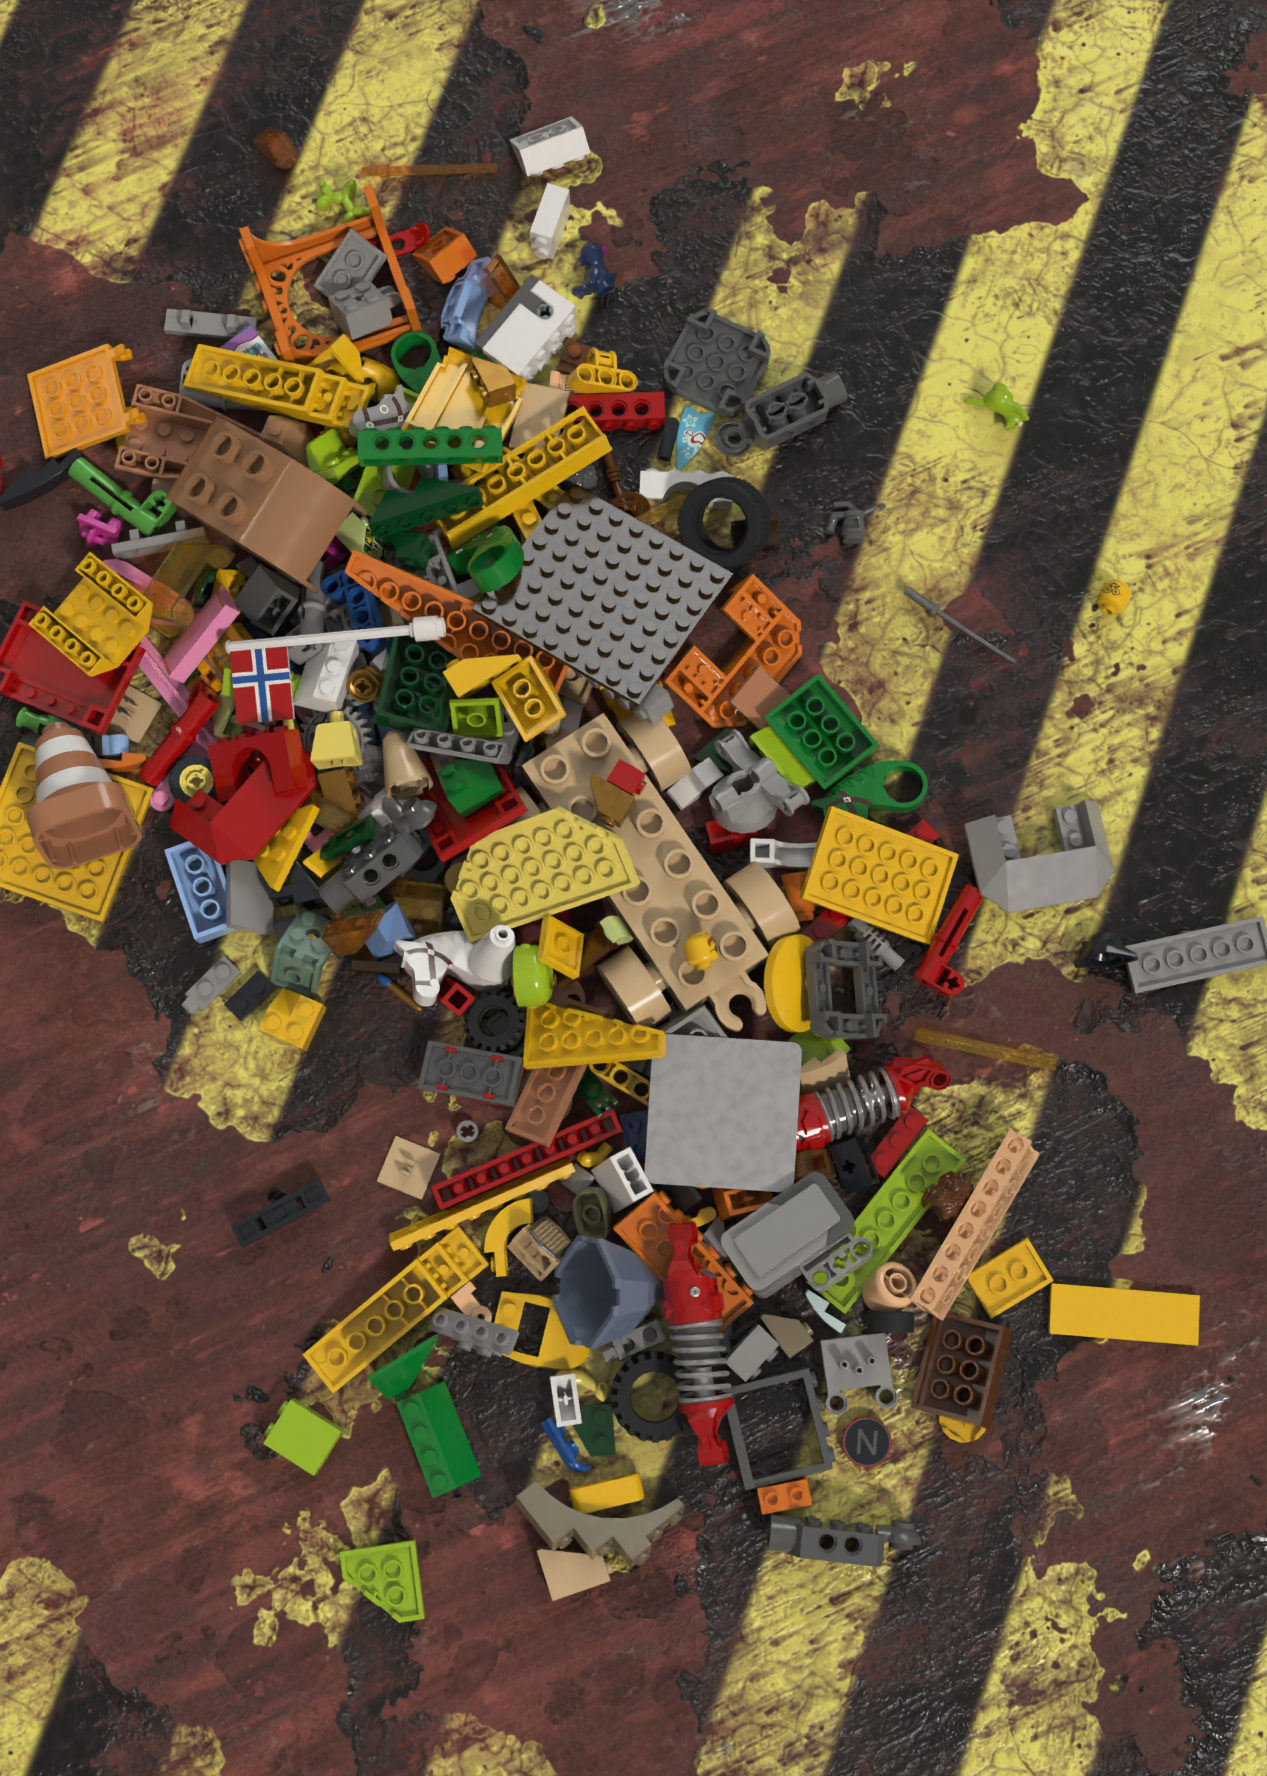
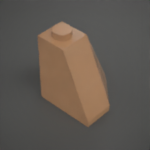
M269 415L260 435L261 440L309 469L306 446L315 439L309 423L284 415Z

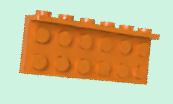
M654 1188V1191L620 1220L613 1229L656 1274L658 1279L663 1282L668 1276L673 1257L668 1239V1226L670 1224L684 1223L688 1218L680 1209L675 1210L669 1204L671 1199L664 1191L658 1192ZM698 1230V1243L694 1245L692 1253L702 1266L717 1275L718 1290L723 1293L725 1309L722 1311L721 1319L723 1320L721 1322L723 1324L719 1327L720 1333L754 1303L752 1295L754 1292L745 1281L741 1283L736 1278L738 1274L729 1263L725 1265L719 1259L721 1255L713 1245L707 1246L703 1241V1234Z

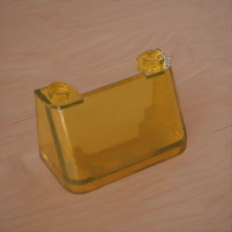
M185 539L177 542L142 593L143 596L153 603L150 625L169 639L185 631L193 620L194 611L183 598L199 574L210 566L213 567L212 571L214 572L217 569L227 567L236 554L223 545Z

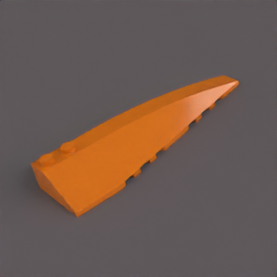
M353 550L344 572L411 623L414 617L437 615L438 618L444 617L446 636L434 641L448 652H451L460 660L519 654L524 660L531 655L541 663L558 694L569 667L472 612V608L478 601Z

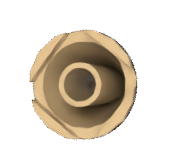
M399 730L388 732L382 740L385 793L387 798L391 800V796H396L397 800L413 798L423 794V788L426 786L429 789L433 786L432 778L415 749L406 748L408 737Z

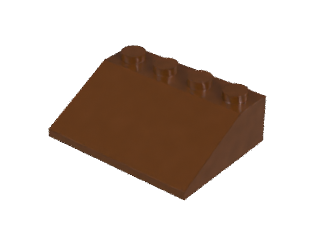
M947 1313L943 1321L933 1316L911 1408L990 1430L1013 1331L1005 1326Z

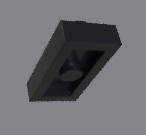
M258 970L224 1005L243 1022L276 987Z

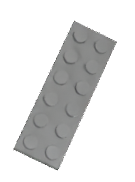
M1263 916L1125 946L1137 953L1139 959L1126 963L1133 994L1267 965V929Z

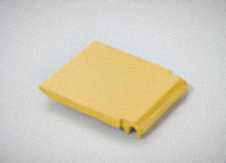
M449 347L448 355L444 356L442 364L437 362L401 430H411L413 427H424L425 430H431L439 426H446L449 429L472 426L473 429L483 428L486 425H494L497 428H502L503 442L522 406L523 399L520 397L524 392L527 380L510 373L515 382L516 400L489 408L486 400H482L479 395L477 383H473L470 377L469 370L472 369L471 359L475 357ZM476 440L472 443L476 448H480L485 444L481 440ZM429 441L424 446L428 449H432L437 444L433 441ZM451 441L448 444V446L451 448H457L460 446L461 443L458 441ZM491 464L461 465L485 475Z

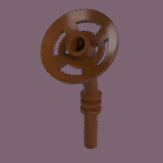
M611 451L603 455L607 468L605 473L608 474L606 476L607 479H610L608 484H611L615 494V498L610 504L646 524L651 512L649 501L638 492H623L620 484L622 479L619 477V469L615 467ZM625 497H633V498H632L631 500H626ZM639 502H642V504H643V513H642V515H640V505H639Z

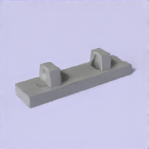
M167 309L164 332L165 334L230 340L250 324L257 331L259 321L257 317L196 312L184 309ZM190 319H193L192 327L190 324Z
M181 520L175 522L176 532L142 538L139 529L129 530L130 541L111 544L114 556L119 560L209 544L210 542L204 527L188 530L185 521Z

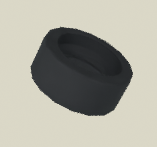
M867 1311V1331L914 1333V1312Z

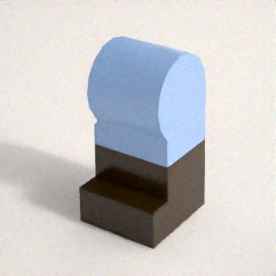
M84 735L97 758L116 759L122 758L123 752L129 753V736Z

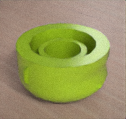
M525 943L516 946L514 949L513 983L516 1002L519 1007L534 1009L537 1006L545 1005L552 996L553 968L537 960L539 945Z

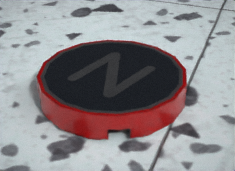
M870 1416L857 1417L845 1427L841 1438L842 1449L847 1458L855 1465L864 1468L875 1467L883 1463L890 1454L892 1447L891 1434L886 1425Z

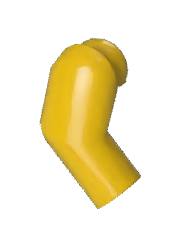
M604 1141L596 1152L580 1151L577 1155V1160L584 1167H595L604 1162L614 1148Z

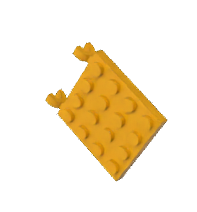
M107 343L27 374L45 459L50 461L52 458L55 460L69 455L74 449L80 451L131 432V424L147 422L146 413H140L137 407L127 412L116 361L133 359L131 349L125 350L124 344H119L112 348Z

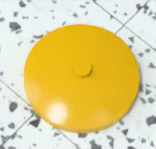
M792 934L780 938L768 955L764 972V992L769 1012L776 1024L788 1032H805L810 1030L811 1019L804 949L814 942L802 934Z

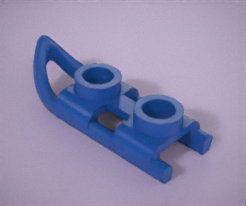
M551 1417L540 1423L562 1461L569 1469L579 1473L591 1469V1465H583L575 1458L579 1453V1449L573 1440L567 1442L563 1435L566 1431L565 1426L557 1427L556 1419L553 1421Z

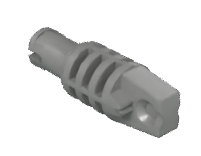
M855 918L848 923L847 927L855 934L853 937L858 942L868 941L872 943L870 948L873 950L875 957H881L894 971L905 961L889 946L890 941L886 940L871 924Z

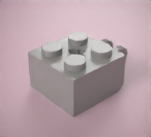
M363 281L347 290L337 291L334 295L329 296L328 299L334 321L354 340L390 325L392 321L390 308L399 304L401 296L389 285L377 289L370 281Z

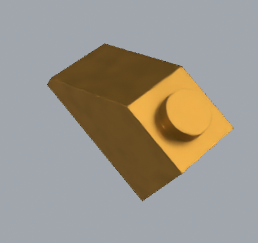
M592 773L590 775V784L598 815L602 817L600 820L609 827L613 828L616 825L620 828L635 804V797Z

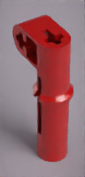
M201 682L194 687L187 699L186 711L177 722L171 724L170 732L138 772L145 782L155 787L160 784L187 747L197 741L196 736L221 705V696Z
M964 884L939 931L933 933V941L913 975L916 981L943 997L957 995L961 993L965 986L963 976L947 966L953 953L958 952L960 948L958 944L984 899L979 894L978 888L969 884ZM942 972L945 973L942 978V980L945 982L937 985L936 983L939 980ZM948 980H951L950 985L953 987L951 989L948 988L949 983L946 982Z

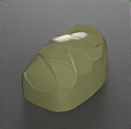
M591 1186L583 1189L573 1200V1215L579 1236L606 1239L611 1231V1208L608 1197L600 1187Z

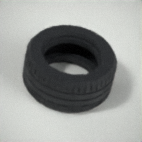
M720 477L706 481L695 487L693 491H690L680 507L681 510L679 511V521L677 524L679 526L678 531L681 543L683 542V545L725 569L738 567L756 557L769 539L771 515L766 499L763 498L762 493L760 494V491L754 485L752 486L751 483L741 480V478ZM722 497L732 500L741 508L745 516L746 531L744 538L734 548L716 545L709 539L704 530L703 517L705 509L715 498Z

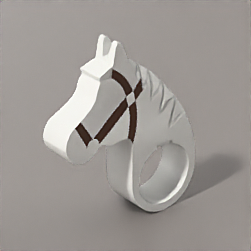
M465 931L431 934L412 942L397 940L393 947L402 956L401 967L405 968L406 972L411 976L413 998L421 1006H432L435 1003L440 984L445 975H451L468 986L487 993L502 989L508 980L493 984L491 981L478 979L472 973L469 966V954L472 947L479 940L469 943Z

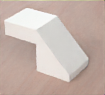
M707 758L692 768L691 773L675 783L667 791V794L680 810H683L699 799L706 789L721 780L724 775L714 762Z

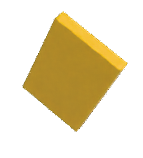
M1028 1238L1023 1239L972 1270L967 1279L990 1319L1054 1281Z

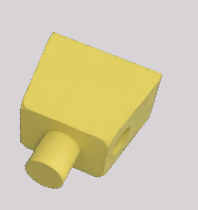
M341 711L330 712V723L318 724L316 726L311 762L318 770L362 765L357 730L350 721H344V713Z

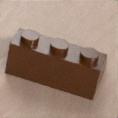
M603 919L599 920L594 924L595 929L592 932L588 930L583 933L585 935L579 977L571 979L556 970L558 988L561 989L583 980L597 969V964L630 942L620 945L616 942L612 943L604 934L603 927L600 924Z

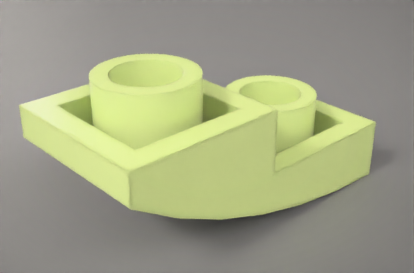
M608 916L600 922L604 934L612 943L616 942L620 945L633 940L632 935L619 916Z

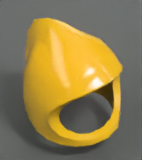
M366 357L361 358V362L364 363L362 366L364 382L361 385L377 384L374 389L375 393L370 399L378 403L384 394H392L396 386L400 384L399 376L393 369L380 362Z

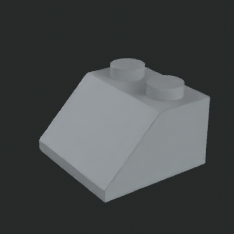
M755 1323L734 1346L731 1352L725 1356L728 1360L726 1364L745 1382L748 1379L753 1381L762 1371L760 1365L765 1360L770 1362L779 1351L776 1348L779 1344L759 1324Z

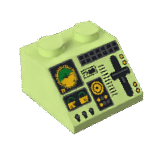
M352 512L337 531V538L351 552L356 550L386 563L388 547L382 539H374L368 524L369 520L366 517L362 516L359 518Z

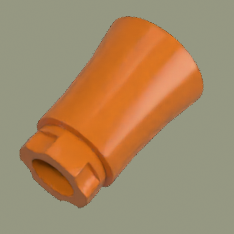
M807 872L781 875L787 901L794 911L798 922L814 920V903L799 898Z

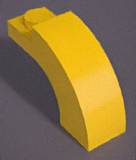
M532 1198L522 1199L505 1207L496 1215L488 1228L484 1253L494 1252L495 1257H491L492 1272H496V1277L509 1275L507 1242L512 1232L521 1225L534 1223Z

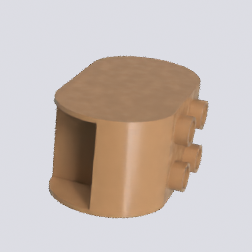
M218 416L214 419L165 497L215 532L316 594L319 589L307 580L351 510L364 517L368 514L367 510L307 467Z

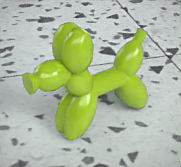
M355 180L348 181L341 193L333 192L325 181H321L318 184L321 187L320 191L322 194L316 201V207L319 211H325L330 207L331 203H342L347 211L343 218V224L371 215L369 207H354L350 201L357 190Z

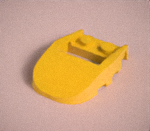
M504 1290L501 1292L494 1321L498 1325L518 1331L525 1302L550 1308L538 1357L512 1351L511 1355H502L531 1367L553 1370L575 1369L586 1360L590 1349L582 1345H572L569 1343L554 1308L553 1296L525 1292L513 1293Z

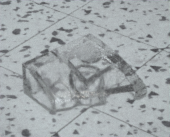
M367 744L363 750L362 765L359 767L357 785L359 791L371 800H374V796L385 787L383 749Z

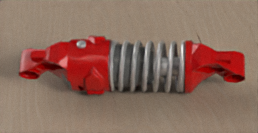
M927 1055L916 1059L894 1057L888 1065L879 1067L877 1072L878 1080L874 1072L869 1071L868 1078L871 1089H868L863 1076L858 1075L857 1081L860 1091L854 1086L852 1080L847 1079V1087L842 1088L841 1084L836 1083L835 1089L830 1090V1088L825 1087L824 1093L821 1094L817 1091L807 1094L799 1093L796 1154L799 1153L800 1156L809 1153L808 1150L818 1151L825 1147L826 1143L833 1141L834 1138L840 1139L842 1132L851 1135L853 1128L862 1131L864 1123L869 1127H873L875 1119L880 1123H884L886 1115L891 1119L906 1115L920 1087L927 1086L938 1091L946 1089L951 1083L949 1072L941 1062L929 1059ZM875 1107H881L882 1118L874 1110ZM867 1110L870 1111L871 1122H869L866 1118Z
M691 1221L670 1224L668 1226V1239L673 1257L668 1276L662 1282L664 1300L661 1301L662 1316L667 1319L668 1328L674 1331L669 1337L675 1340V1345L671 1350L678 1353L679 1357L675 1358L673 1363L684 1367L677 1370L674 1375L679 1378H692L682 1381L676 1386L679 1390L691 1391L680 1395L678 1398V1403H680L678 1405L679 1412L687 1416L689 1424L698 1436V1459L700 1465L727 1464L729 1459L727 1443L719 1437L717 1431L721 1419L734 1405V1397H732L733 1394L731 1392L715 1393V1391L730 1389L732 1385L729 1383L714 1384L713 1379L726 1377L730 1373L728 1371L712 1372V1366L728 1362L726 1358H720V1352L726 1350V1347L721 1346L720 1340L725 1335L719 1333V1327L723 1324L721 1322L723 1320L721 1319L722 1311L725 1309L723 1293L718 1290L717 1275L702 1266L692 1253L694 1245L698 1243L696 1223Z

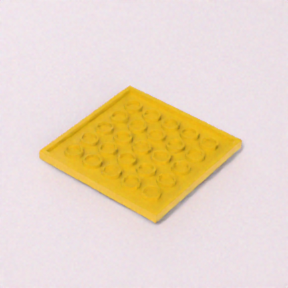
M18 742L0 787V888L104 923L133 847L70 869H54L49 867L33 843L26 818L27 811L36 804L35 747ZM107 773L112 782L118 783L123 787L134 808L139 827L141 828L154 788Z

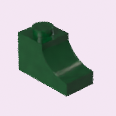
M401 531L381 538L390 550L396 551L395 557L404 569L408 571H426L434 545L425 533Z

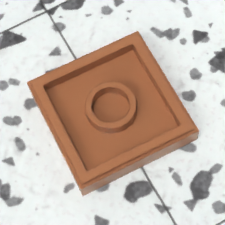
M757 666L730 698L728 703L760 731L769 726L763 717L787 699L790 694L764 669Z

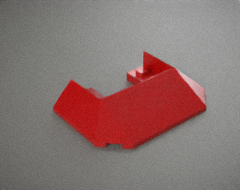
M248 725L240 726L244 733H250V737L255 736L254 731H259V729ZM273 726L269 728V733L274 732ZM302 747L309 786L275 792L269 761L260 750L255 748L247 762V767L254 772L224 806L201 789H198L186 804L176 798L169 827L220 865L230 864V861L243 859L247 861L255 859L317 787L315 767L311 762V752Z

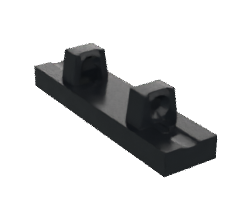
M320 1178L231 1225V1228L241 1248H244L331 1201ZM296 1198L301 1202L303 1207L302 1209L299 1206Z

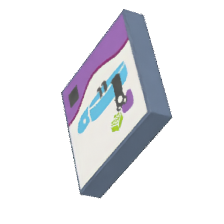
M252 324L220 347L221 349L279 360Z

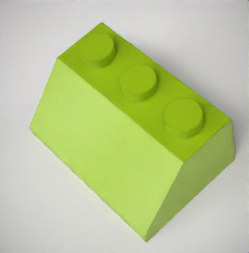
M770 726L750 736L748 742L750 749L761 759L764 757L770 758L775 764L778 774L791 784L800 785L805 790L814 785L815 779Z

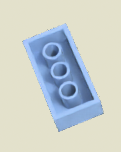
M189 841L164 850L194 940L201 944L239 930L226 926L225 865H220Z

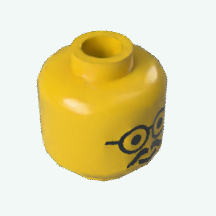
M1113 579L1103 584L1096 602L1101 608V612L1106 615L1121 614L1125 611L1130 601L1131 591L1125 582Z

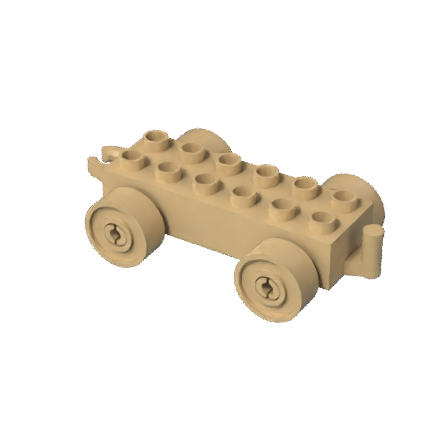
M604 713L573 733L561 727V720L557 721L541 732V737L546 742L547 750L522 765L524 778L541 803L536 805L527 792L519 786L516 790L528 811L506 825L560 806L622 837L640 884L606 896L605 899L615 914L622 919L634 942L648 962L642 964L632 949L626 945L596 965L601 977L633 1025L637 1024L653 1028L673 1014L661 992L667 989L683 1014L709 1001L714 1008L718 1021L726 1029L739 1032L743 1027V1023L739 1017L731 1013L729 1009L730 999L736 995L747 996L752 1003L753 1012L757 1016L765 1014V995L762 989L755 982L751 981L747 974L766 962L769 954L765 948L767 950L772 949L780 938L792 935L800 930L799 922L790 904L771 876L756 861L723 882L724 890L657 792H662L691 773V767L685 753L662 718L655 725H652L647 720L641 721L635 713H632L616 724L619 735ZM621 759L644 772V781L647 784L640 796L638 794L635 795V804L622 826L619 828L614 825L612 828L600 820L602 817L598 815L590 784V775L593 773L607 781L616 763ZM707 932L708 935L715 938L719 958L712 963V968L697 970V966L687 964L683 944L691 934Z

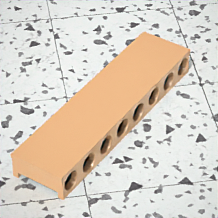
M1011 1128L910 1298L922 1311H926L942 1321L1040 1155L1039 1152L1032 1148L1031 1140L1021 1136Z

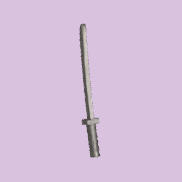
M909 586L903 593L930 612L928 614L930 618L935 614L1009 663L1015 665L1017 662L939 609L941 604L938 602L936 605L932 604V602Z

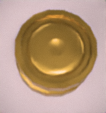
M368 664L357 667L347 679L346 686L350 696L360 702H370L375 699L381 672L376 667Z

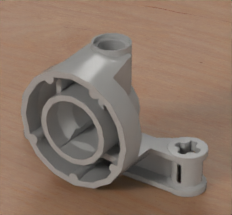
M733 729L727 737L714 742L717 753L733 768V773L722 778L714 786L712 794L709 796L712 816L723 828L741 834L756 832L766 827L774 819L777 807L787 816H791L798 807L807 805L810 802L806 790L800 785L789 783L778 774L777 768L770 758L764 757L761 759L753 752L738 730Z

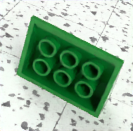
M819 673L763 717L823 790L857 768L877 752L879 748L878 742Z

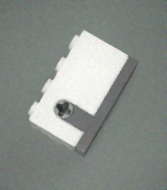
M531 274L474 342L475 351L484 354L489 362L505 366L510 373L526 379L527 383L533 384L534 377L539 371H544L550 357L553 354H558L567 337L571 338L576 332V307Z

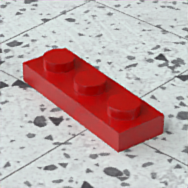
M911 1106L908 1113L898 1118L871 1153L877 1174L882 1178L886 1177L929 1121Z

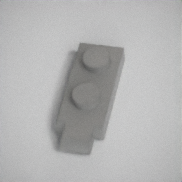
M223 956L186 992L185 996L187 999L181 1006L191 1016L198 1010L201 1012L205 1011L242 972L226 956Z

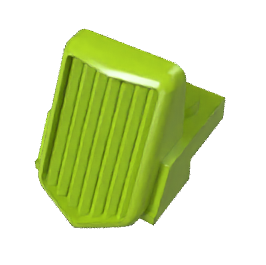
M334 428L319 435L306 446L309 469L332 485L358 468V449H354V447L346 449L337 430Z

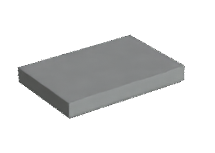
M350 228L313 286L329 297L339 290L352 288L359 282H372L388 256L354 229Z
M234 860L230 861V864H226V926L270 936L274 933L273 903L269 900L267 889L272 888H270L254 862Z

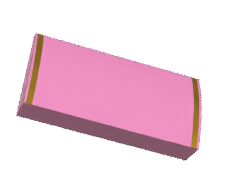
M220 585L165 654L163 661L169 677L184 683L240 613L225 586Z

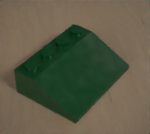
M410 635L389 637L370 722L394 729L413 731L414 728L447 733L451 715L449 702L454 700L455 691L443 671L447 670L446 665L459 658L448 652L434 640L416 642L415 637Z

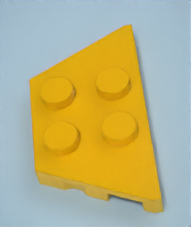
M311 804L297 809L255 859H253L270 888L277 892L280 891L320 809L315 805Z

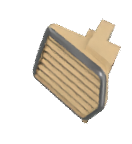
M542 1216L533 1225L528 1224L521 1229L511 1240L512 1242L507 1248L542 1282L560 1263L562 1256L566 1253L572 1242L557 1224L547 1216Z

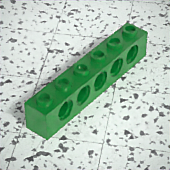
M486 425L483 428L473 429L472 426H461L459 429L439 426L431 430H425L424 427H413L411 430L391 427L385 431H378L375 428H365L363 431H357L360 467L503 463L502 428H497L494 425ZM476 440H481L485 443L480 448L472 445ZM429 441H433L437 444L432 449H428L424 446ZM451 441H458L461 443L460 446L457 448H451L448 446V444ZM381 442L389 444L384 450L376 448ZM404 442H411L413 444L410 449H402L400 447Z

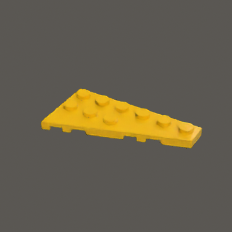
M551 1003L537 1006L534 1009L527 1008L523 1067L525 1069L665 1058L666 1034L664 1031L637 1024L631 1025L620 1020H611L600 1015L572 1008L566 1009Z

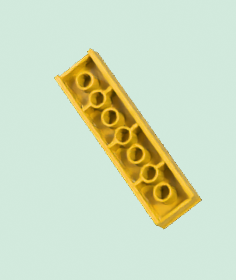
M582 406L504 455L503 463L491 464L485 475L477 472L459 483L474 486L478 479L485 478L481 485L476 486L480 489L484 502L483 506L434 522L451 547L455 549L613 449L608 442L607 436L601 432L587 413L585 407ZM584 416L580 423L573 425L577 417ZM564 428L561 435L553 437L558 429ZM545 441L540 448L534 449L537 442ZM525 453L521 460L514 462V458L518 454ZM499 466H505L503 471H501L498 474H494L496 468H498Z

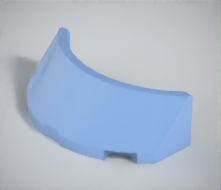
M489 257L473 260L468 265L465 275L457 278L447 296L441 315V328L445 330L444 340L450 344L475 351L474 342L477 340V328L482 310L490 294L506 274V271Z

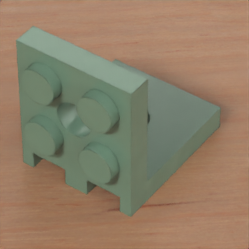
M302 907L275 948L270 982L315 1000L319 991L323 966L344 935L346 927ZM315 934L319 938L310 939L307 937V935Z

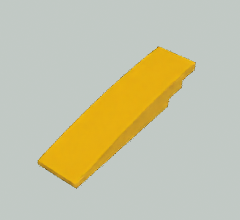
M198 344L183 383L185 388L347 431H349L348 424L357 410L367 408L373 392L370 386L349 382L345 377L326 374L319 368Z
M459 1225L422 1256L413 1261L302 1355L334 1394L485 1269L490 1262Z

